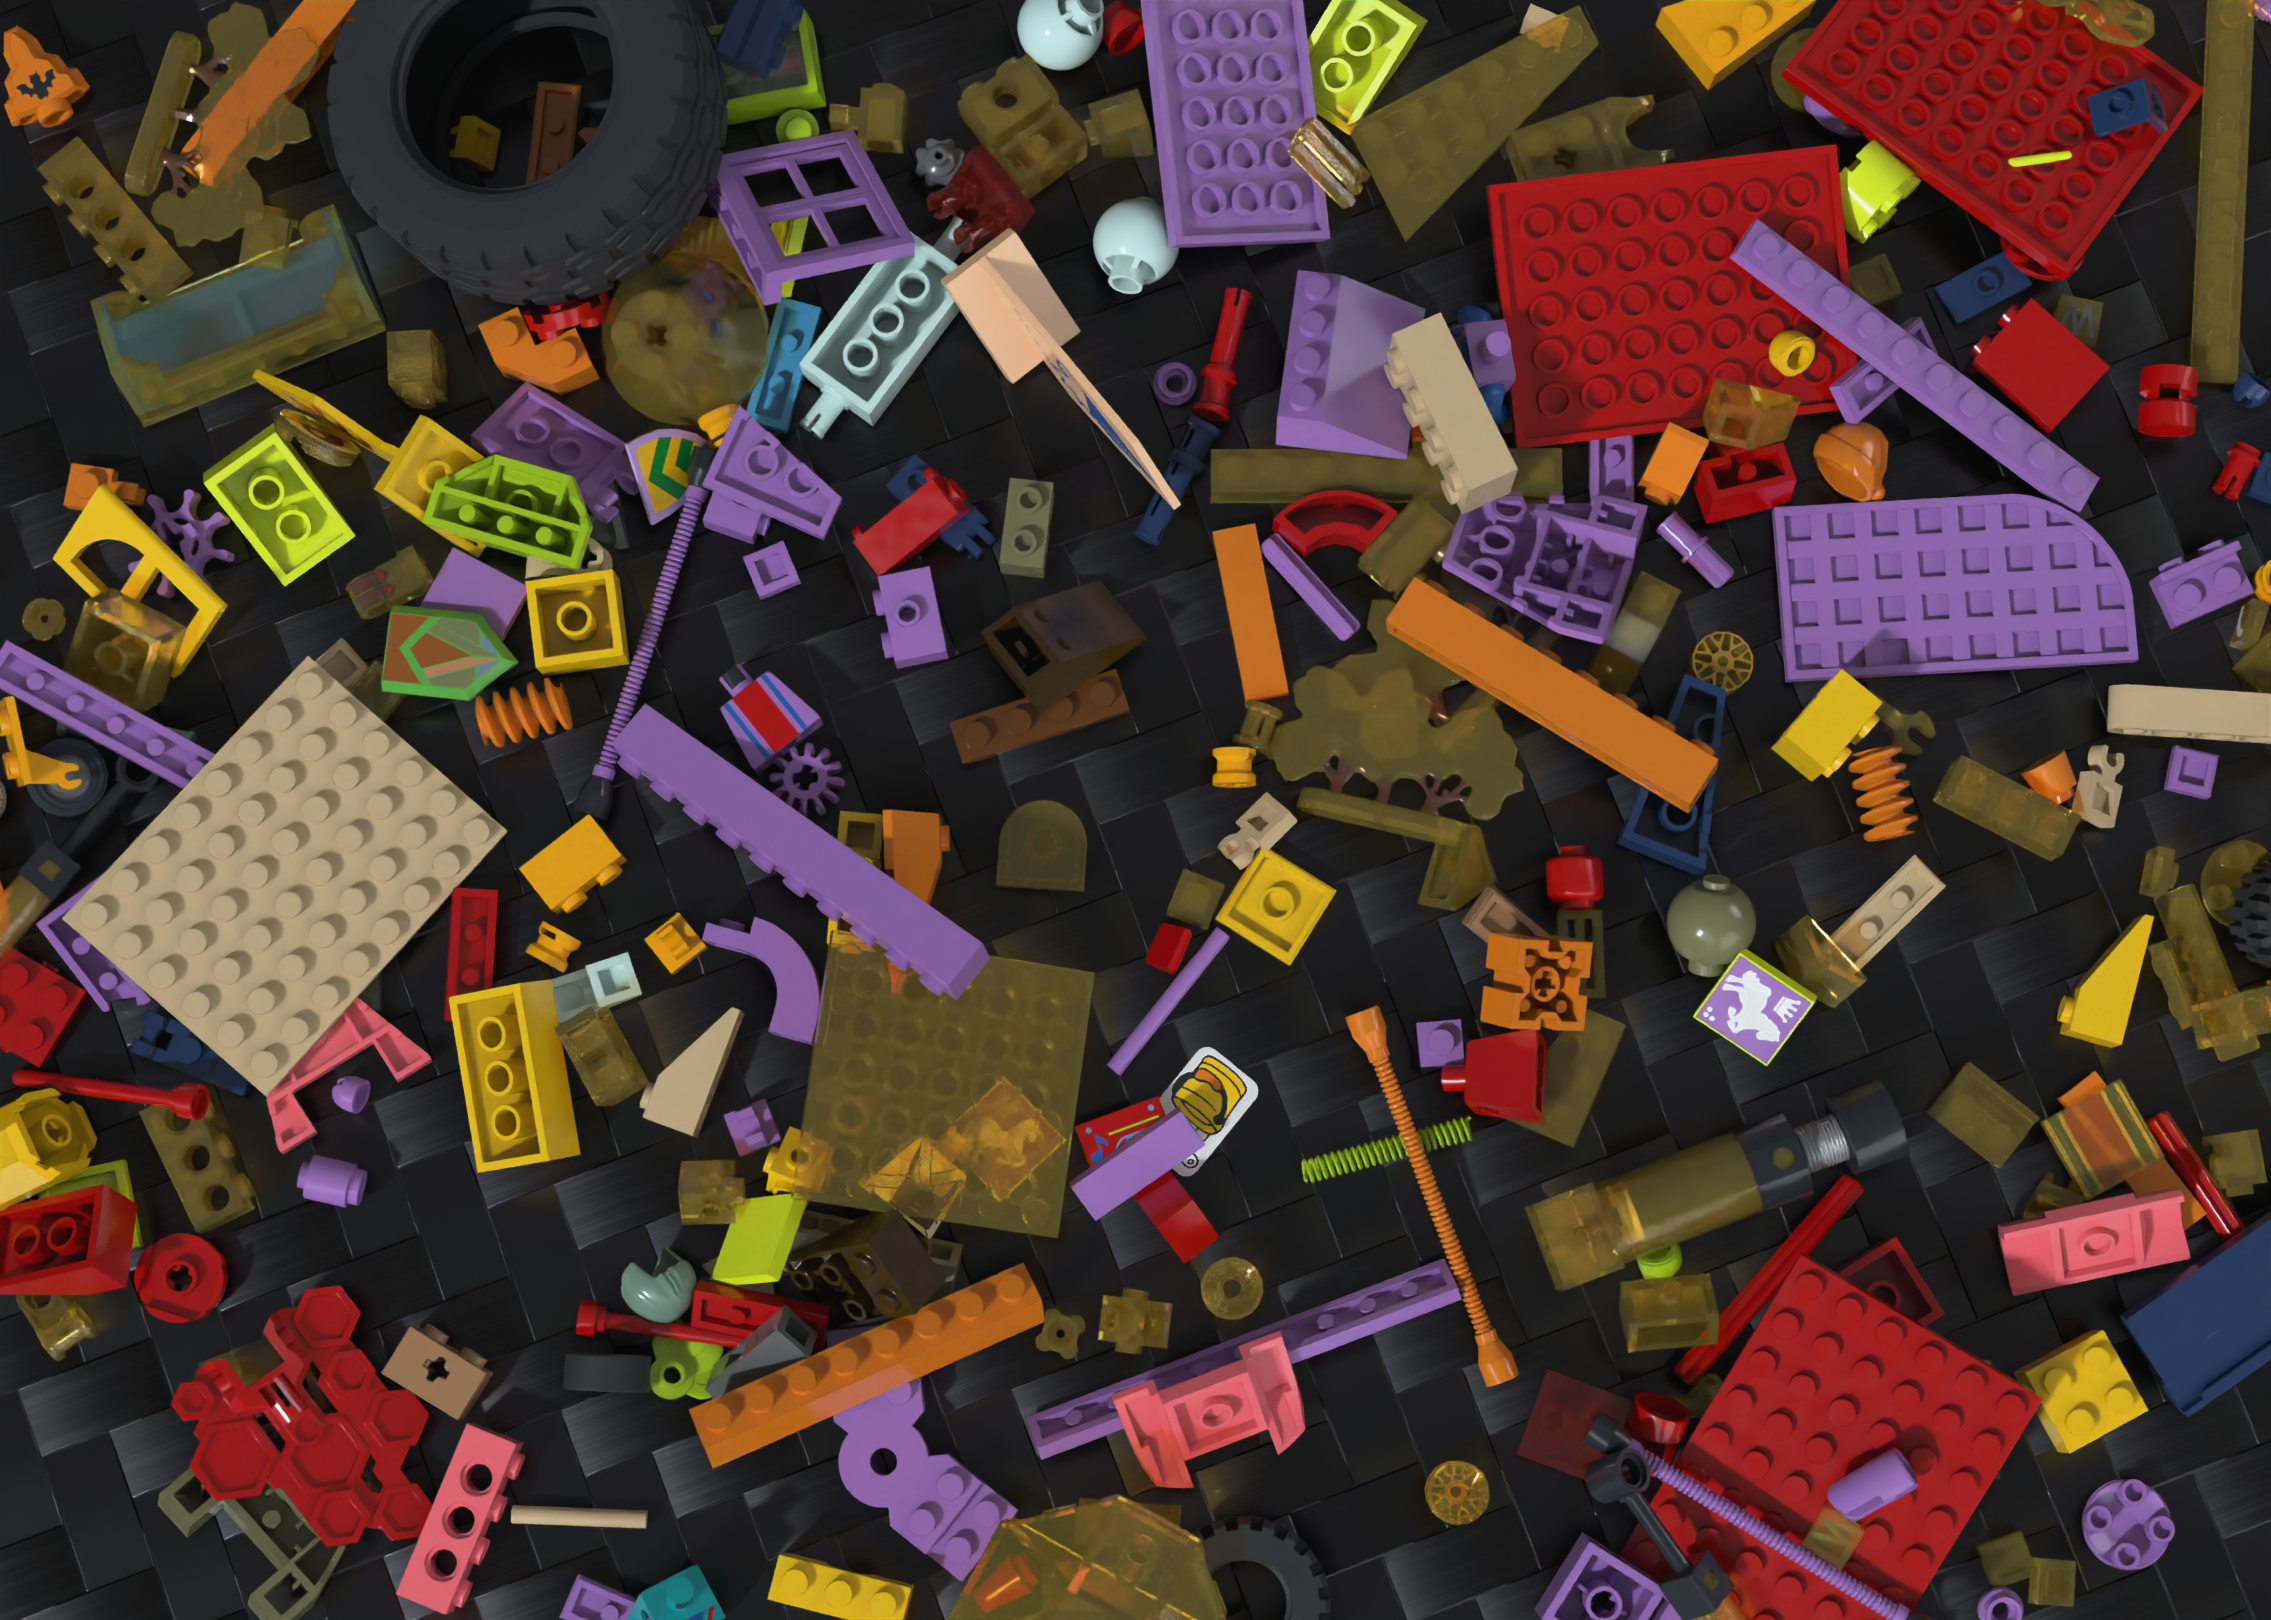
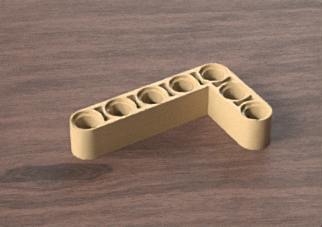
M2131 684L2109 686L2107 731L2117 734L2271 744V694Z

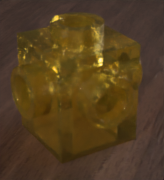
M735 1160L681 1161L678 1197L682 1225L736 1223L737 1205H745L744 1178H737Z
M1123 1288L1122 1297L1103 1295L1098 1340L1116 1342L1115 1351L1142 1355L1143 1346L1167 1349L1173 1304L1149 1301V1292Z

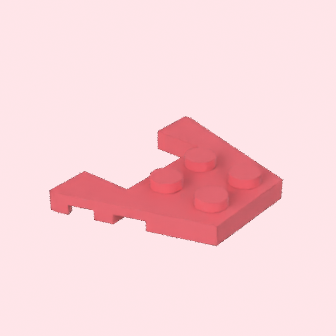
M357 998L267 1096V1105L272 1118L279 1151L285 1154L318 1133L297 1101L294 1093L369 1046L375 1045L398 1082L432 1062V1059L427 1052L418 1047L361 999Z

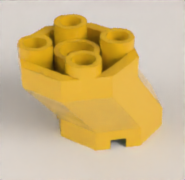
M54 1088L25 1093L16 1101L0 1108V1211L78 1175L89 1166L91 1158H87L89 1151L94 1149L97 1141L93 1128L83 1107L74 1101L67 1105L59 1100L58 1097L62 1094Z

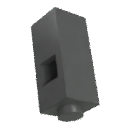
M784 1305L713 1365L705 1391L714 1399L810 1357L818 1333L792 1312L789 1307Z

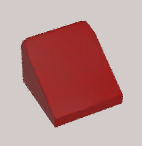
M1162 923L1146 956V962L1172 975L1177 973L1191 942L1192 930Z

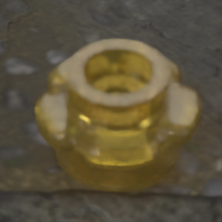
M35 599L24 610L23 626L26 631L32 632V636L35 639L49 640L52 638V635L60 634L65 628L64 608L54 599ZM44 615H47L49 618L46 623L41 621Z

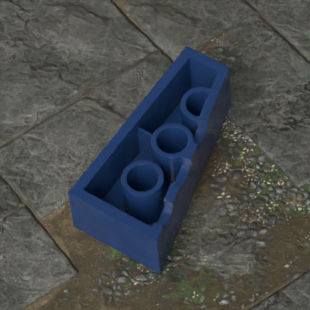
M1684 674L1677 683L1664 717L1665 720L1675 726V733L1689 742L1692 738L1704 742L1714 750L1713 756L1716 758L1718 757L1721 741L1726 690ZM1717 770L1689 814L1639 784L1616 844L1699 876L1706 870V852L1711 827V809Z

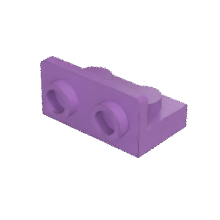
M2220 539L2198 549L2200 557L2185 562L2183 556L2158 567L2161 574L2152 579L2149 584L2171 629L2254 593L2236 552L2242 549L2239 541L2225 546L2223 540Z

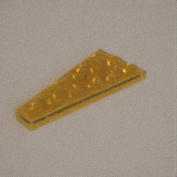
M1579 5L1347 126L1405 243L1598 47L1599 43Z

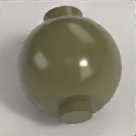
M1715 874L1705 875L1703 880L1690 883L1675 896L1668 910L1667 931L1670 941L1677 952L1689 960L1688 970L1700 976L1715 977L1723 974L1724 964L1731 963L1740 950L1748 949L1751 945L1756 931V915L1750 899L1739 887L1730 883L1729 878Z

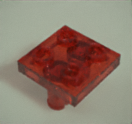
M983 144L968 152L945 188L933 192L927 197V206L930 212L942 207L933 215L936 219L943 220L951 214L953 218L956 216L963 220L962 225L954 229L953 238L957 245L967 240L969 241L960 248L964 253H970L976 248L982 249L1008 228H1011L1019 235L1036 211Z
M1547 1369L1517 1455L1586 1481L1585 1475L1588 1464L1594 1459L1606 1455L1599 1453L1582 1442V1438L1587 1435L1595 1422H1592V1420L1601 1410L1619 1421L1624 1427L1632 1401Z

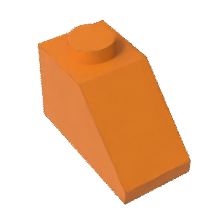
M1669 422L1655 447L1637 488L1645 491L1643 495L1656 504L1667 506L1668 503L1677 505L1710 440Z

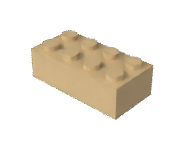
M1441 312L1392 333L1390 347L1386 352L1388 363L1384 365L1385 373L1391 386L1394 389L1400 387L1407 401L1403 403V409L1409 423L1413 428L1419 425L1425 438V441L1422 442V448L1431 466L1438 464L1444 476V480H1441V487L1448 502L1451 505L1457 503L1463 515L1510 494L1518 468Z

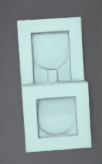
M628 952L587 965L585 969L551 979L559 1025L642 995Z

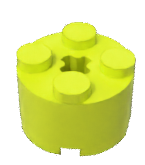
M1875 139L1856 155L1857 160L1839 173L1844 228L1846 232L1862 244L1869 239L1877 228L1881 229L1897 211L1895 208L1897 203L1901 199H1906L1921 182V179L1909 167Z

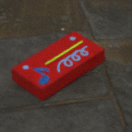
M1159 1096L1075 1126L1089 1167H1092L1165 1116Z

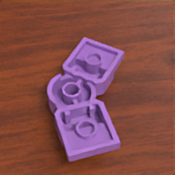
M880 1325L827 1331V1347L835 1346ZM922 1376L833 1415L834 1422L848 1433L840 1448L838 1460L840 1476L847 1490L856 1499L867 1505L882 1508L888 1507L890 1526L962 1582L1018 1509L949 1453L929 1454L924 1437L913 1426L925 1412ZM880 1448L890 1449L896 1455L897 1465L890 1474H881L873 1466V1455Z

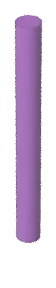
M1218 927L1214 929L1108 1062L1107 1066L1121 1076L1230 939L1225 932Z

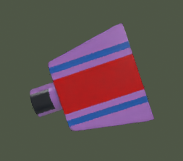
M737 664L719 679L733 697L720 710L748 762L758 776L773 765L777 757H783L787 754L789 747L797 746L824 725L819 715L769 671L753 681L744 668Z

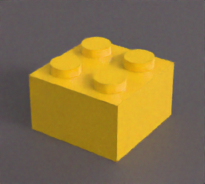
M613 569L525 581L535 665L543 676L630 664L620 579Z
M1841 668L1821 688L1771 749L1811 782L1820 774L1828 778L1852 753L1846 747L1851 741L1856 745L1880 720L1875 711L1883 702Z
M2090 1330L2013 1372L2020 1383L2043 1396L2036 1414L2057 1452L2070 1454L2149 1411L2104 1330Z

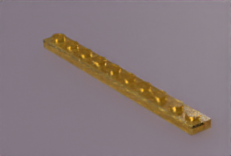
M2255 0L2207 1L2190 367L2197 369L2199 372L2198 382L2233 384L2238 380Z

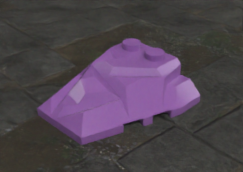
M1522 495L1503 496L1463 515L1460 513L1443 558L1442 568L1559 634L1602 645L1606 638L1610 637L1632 572L1635 553L1641 537L1648 506L1606 495H1591L1590 503H1564V495H1550L1549 503H1525Z

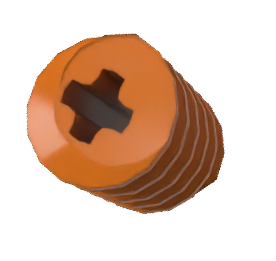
M549 677L544 678L543 692H538L533 683L528 682L526 696L521 697L515 686L510 687L509 701H504L498 691H493L492 705L487 706L480 695L476 696V718L486 748H488L489 737L496 747H503L505 745L506 733L514 743L521 742L523 728L530 738L535 739L539 736L540 724L548 734L555 733L557 720L566 730L573 727L565 689L562 683H560L559 688H556Z
M1902 746L1878 747L1851 755L1859 757V759L1848 766L1849 771L1863 774V776L1852 783V786L1855 790L1867 791V793L1857 798L1856 804L1859 807L1871 808V810L1861 815L1860 822L1862 824L1874 825V828L1863 835L1866 841H1881L1915 832L1907 830V826L1918 820V816L1903 812L1905 807L1914 802V798L1900 796L1899 794L1901 790L1910 785V780L1896 779L1895 774L1907 768L1906 763L1892 762L1891 758L1903 751Z

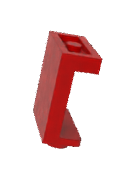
M2031 298L2022 308L2014 303L1997 323L2003 329L1993 340L1986 334L1968 353L1974 360L1966 370L1971 375L1976 371L1980 372L2035 421L2032 427L2046 437L2110 366Z

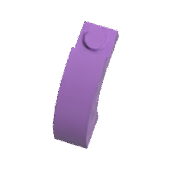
M754 917L750 934L744 932L746 925L732 920L720 918L718 925L707 923L702 938L705 943L756 957L770 968L776 981L777 1001L769 1032L773 1035L815 1046L822 1020V990L817 972L811 960L797 942L776 925Z

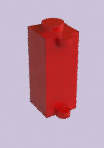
M929 467L923 472L928 482L867 531L861 525H858L851 531L856 539L853 543L878 576L896 572L970 512V509L964 503L967 497L954 480H947L945 476L941 477L933 467Z

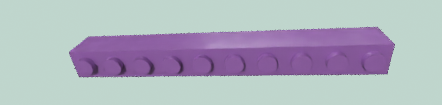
M646 703L612 742V745L621 757L617 762L627 773L637 779L641 774L652 781L650 787L666 801L671 802L673 798L679 800L685 805L683 811L691 819L702 826L707 821L718 829L716 831L717 836L731 848L736 850L741 845L751 852L749 856L751 861L766 873L770 874L773 869L785 877L782 880L783 883L798 896L803 898L807 893L819 901L816 906L823 914L835 922L840 918L852 925L850 931L866 945L871 947L876 942L887 951L884 955L899 969L906 971L911 967L922 975L919 981L937 996H941L945 992L957 1001L990 960L983 943Z

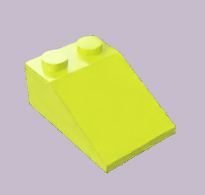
M1332 0L1308 39L1316 113L1348 135H1351L1400 66L1428 20L1397 0Z
M275 422L203 473L204 485L284 586L291 583L356 536L302 457Z

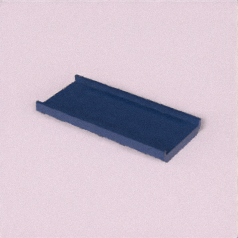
M2271 1210L2120 1315L2122 1324L2169 1399L2187 1417H2190L2271 1360Z

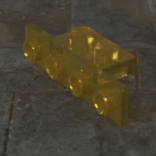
M2187 884L2156 896L2154 903L2169 939L2149 946L2148 949L2152 956L2153 970L2161 978L2169 998V1009L2178 1020L2181 1030L2203 1022L2217 1058L2221 1062L2259 1049V1041L2195 885Z

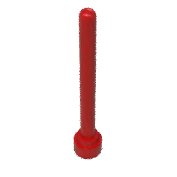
M18 1069L12 1076L14 1084L20 1087L41 1090L54 1088L58 1092L170 1107V1110L176 1113L178 1117L185 1119H202L209 1105V1092L207 1087L202 1084L185 1082L180 1086H175L173 1089H165L27 1069Z
M587 1299L581 1300L576 1325V1335L595 1337L596 1333L604 1334L605 1330L732 1348L746 1338L691 1327V1323L678 1321L658 1323L647 1320L642 1316L608 1312V1307L600 1306V1301Z

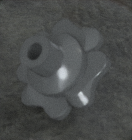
M929 138L926 141V148H918L916 150V157L918 159L915 169L916 175L925 177V183L929 187L938 184L951 187L954 184V177L960 178L965 173L962 166L965 156L964 151L961 148H955L953 139L948 138L939 141Z

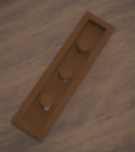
M1113 669L1094 676L1041 715L1027 698H1023L949 723L963 766L1129 713L1130 710L1117 670Z

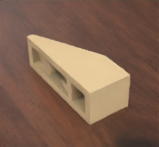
M731 1007L658 1075L655 1084L651 1082L647 1084L640 1102V1107L645 1109L643 1118L698 1138L745 1013Z

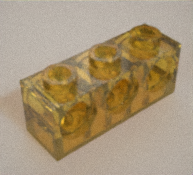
M1964 755L1951 762L1932 800L2049 861L2063 855L2082 817Z
M210 1099L204 1117L200 1120L191 1119L188 1127L182 1131H178L173 1124L175 1113L170 1110V1107L152 1105L139 1112L196 1232L208 1233L255 1209L250 1200L251 1197L255 1196L253 1187L243 1172L237 1173L231 1158L236 1156L235 1150L224 1132L219 1134L212 1121V1118L217 1115ZM204 1146L210 1153V1162L205 1169L198 1171L192 1164V1156L198 1148ZM224 1186L229 1193V1202L224 1209L217 1211L212 1206L211 1196L216 1188Z

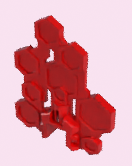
M341 1285L306 1289L298 1307L280 1309L268 1318L261 1334L281 1359L282 1363L248 1388L226 1359L208 1361L196 1371L192 1382L180 1383L171 1406L183 1422L199 1420L194 1434L200 1442L189 1468L214 1501L259 1496L266 1481L272 1489L282 1488L325 1547L358 1543L364 1528L383 1530L390 1541L420 1537L432 1508V1503L417 1483L411 1484L400 1468L410 1446L417 1444L429 1413L414 1393L408 1389L388 1391L375 1374L376 1369L361 1349L357 1350L351 1342L350 1336L361 1312ZM311 1362L315 1364L321 1373L317 1385L338 1413L324 1414L303 1387L302 1382ZM272 1383H274L290 1406H285L270 1386ZM252 1414H265L286 1443L282 1453L279 1452ZM370 1455L376 1462L372 1472L383 1485L380 1493H372L361 1479V1474Z

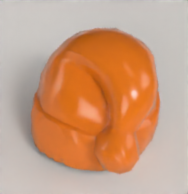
M1859 421L1857 424L1845 422L1829 428L1818 437L1813 451L1814 460L1824 478L1837 492L1850 500L1858 502H1877L1883 499L1885 488L1882 480L1887 469L1888 441L1880 429L1865 422Z

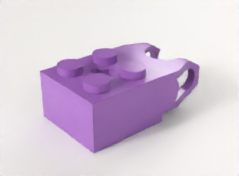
M1583 1532L1534 1608L1542 1620H1682L1658 1586L1660 1582ZM1605 1591L1604 1593L1609 1598L1608 1602L1605 1605L1598 1602L1594 1607H1591L1593 1604L1592 1597L1596 1593ZM1698 1617V1618H1694V1619H1691V1620H1703V1619L1700 1618V1617Z

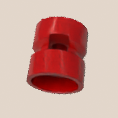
M2156 364L2141 369L2139 394L2146 400L2138 406V432L2156 437H2184L2195 433L2197 408L2190 401L2198 395L2199 372L2197 369L2177 364ZM2159 397H2177V398H2159Z
M1650 1391L1639 1392L1635 1395L1627 1416L1629 1425H1626L1624 1428L1633 1439L1642 1444L1641 1447L1644 1448V1451L1648 1450L1649 1454L1653 1453L1654 1457L1658 1456L1659 1460L1663 1459L1664 1463L1668 1462L1669 1466H1671L1678 1452L1676 1443L1683 1439L1690 1421V1412L1684 1405L1669 1396Z

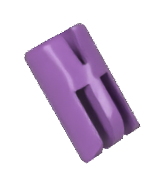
M1891 1448L1832 1483L1828 1488L1827 1495L1830 1503L1845 1518L1856 1522L1912 1492L1918 1487V1481L1902 1453L1896 1448Z

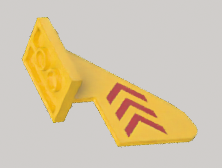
M258 369L252 375L254 380L282 399L390 462L374 490L421 522L423 521L436 480L447 475L452 476L465 467L485 459L484 456L426 416H419L404 442L398 448L382 441L319 396ZM427 525L476 558H479L486 545Z

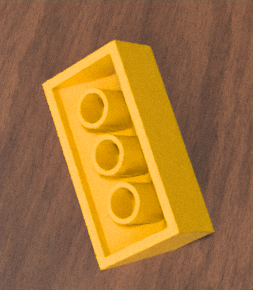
M552 980L517 983L448 997L477 1173L581 1155Z

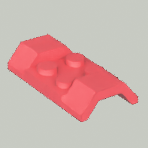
M2172 1187L2139 1195L2130 1193L2044 1212L2045 1217L2041 1215L1999 1224L1998 1232L2002 1259L2012 1296L2190 1259V1252L2181 1218L2180 1203L2185 1202L2182 1189Z

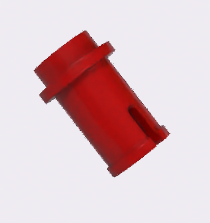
M2237 442L2234 448L2230 447L2227 454L2229 458L2216 483L2212 486L2213 491L2221 495L2223 491H2226L2232 480L2224 497L2235 501L2239 499V494L2252 469L2259 467L2261 461L2258 459L2261 452L2243 442Z

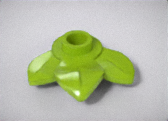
M680 1318L675 1320L678 1322H683ZM654 1336L652 1348L656 1360L652 1364L650 1371V1387L653 1392L659 1397L669 1400L680 1398L685 1394L700 1400L711 1398V1395L705 1391V1387L713 1365L720 1360L723 1354L724 1346ZM673 1368L678 1371L680 1379L677 1383L670 1384L665 1381L663 1374L666 1369Z

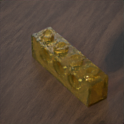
M79 136L37 168L48 181L42 188L58 207L66 202L73 211L67 218L84 238L90 233L96 238L99 243L93 249L109 268L115 264L121 268L125 274L119 280L135 299L143 294L155 306L194 274ZM94 187L90 196L80 199V195L85 189ZM120 217L118 224L114 228L105 230L110 220ZM146 248L144 255L140 259L131 261L135 251Z

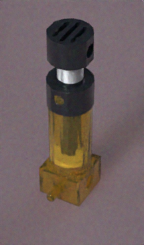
M1876 1079L1824 1099L1827 1117L1824 1116L1820 1120H1813L1812 1123H1806L1805 1126L1792 1128L1784 1114L1776 1112L1731 1129L1727 1134L1594 1184L1591 1182L1524 1207L1556 1291L1573 1288L1623 1269L1626 1263L1758 1213L1765 1214L1810 1197L1814 1192L1811 1173H1815L1819 1169L1822 1170L1823 1167L1834 1166L1838 1162L1845 1161L1855 1175L1909 1155L1908 1141L1902 1121L1886 1087L1880 1079Z

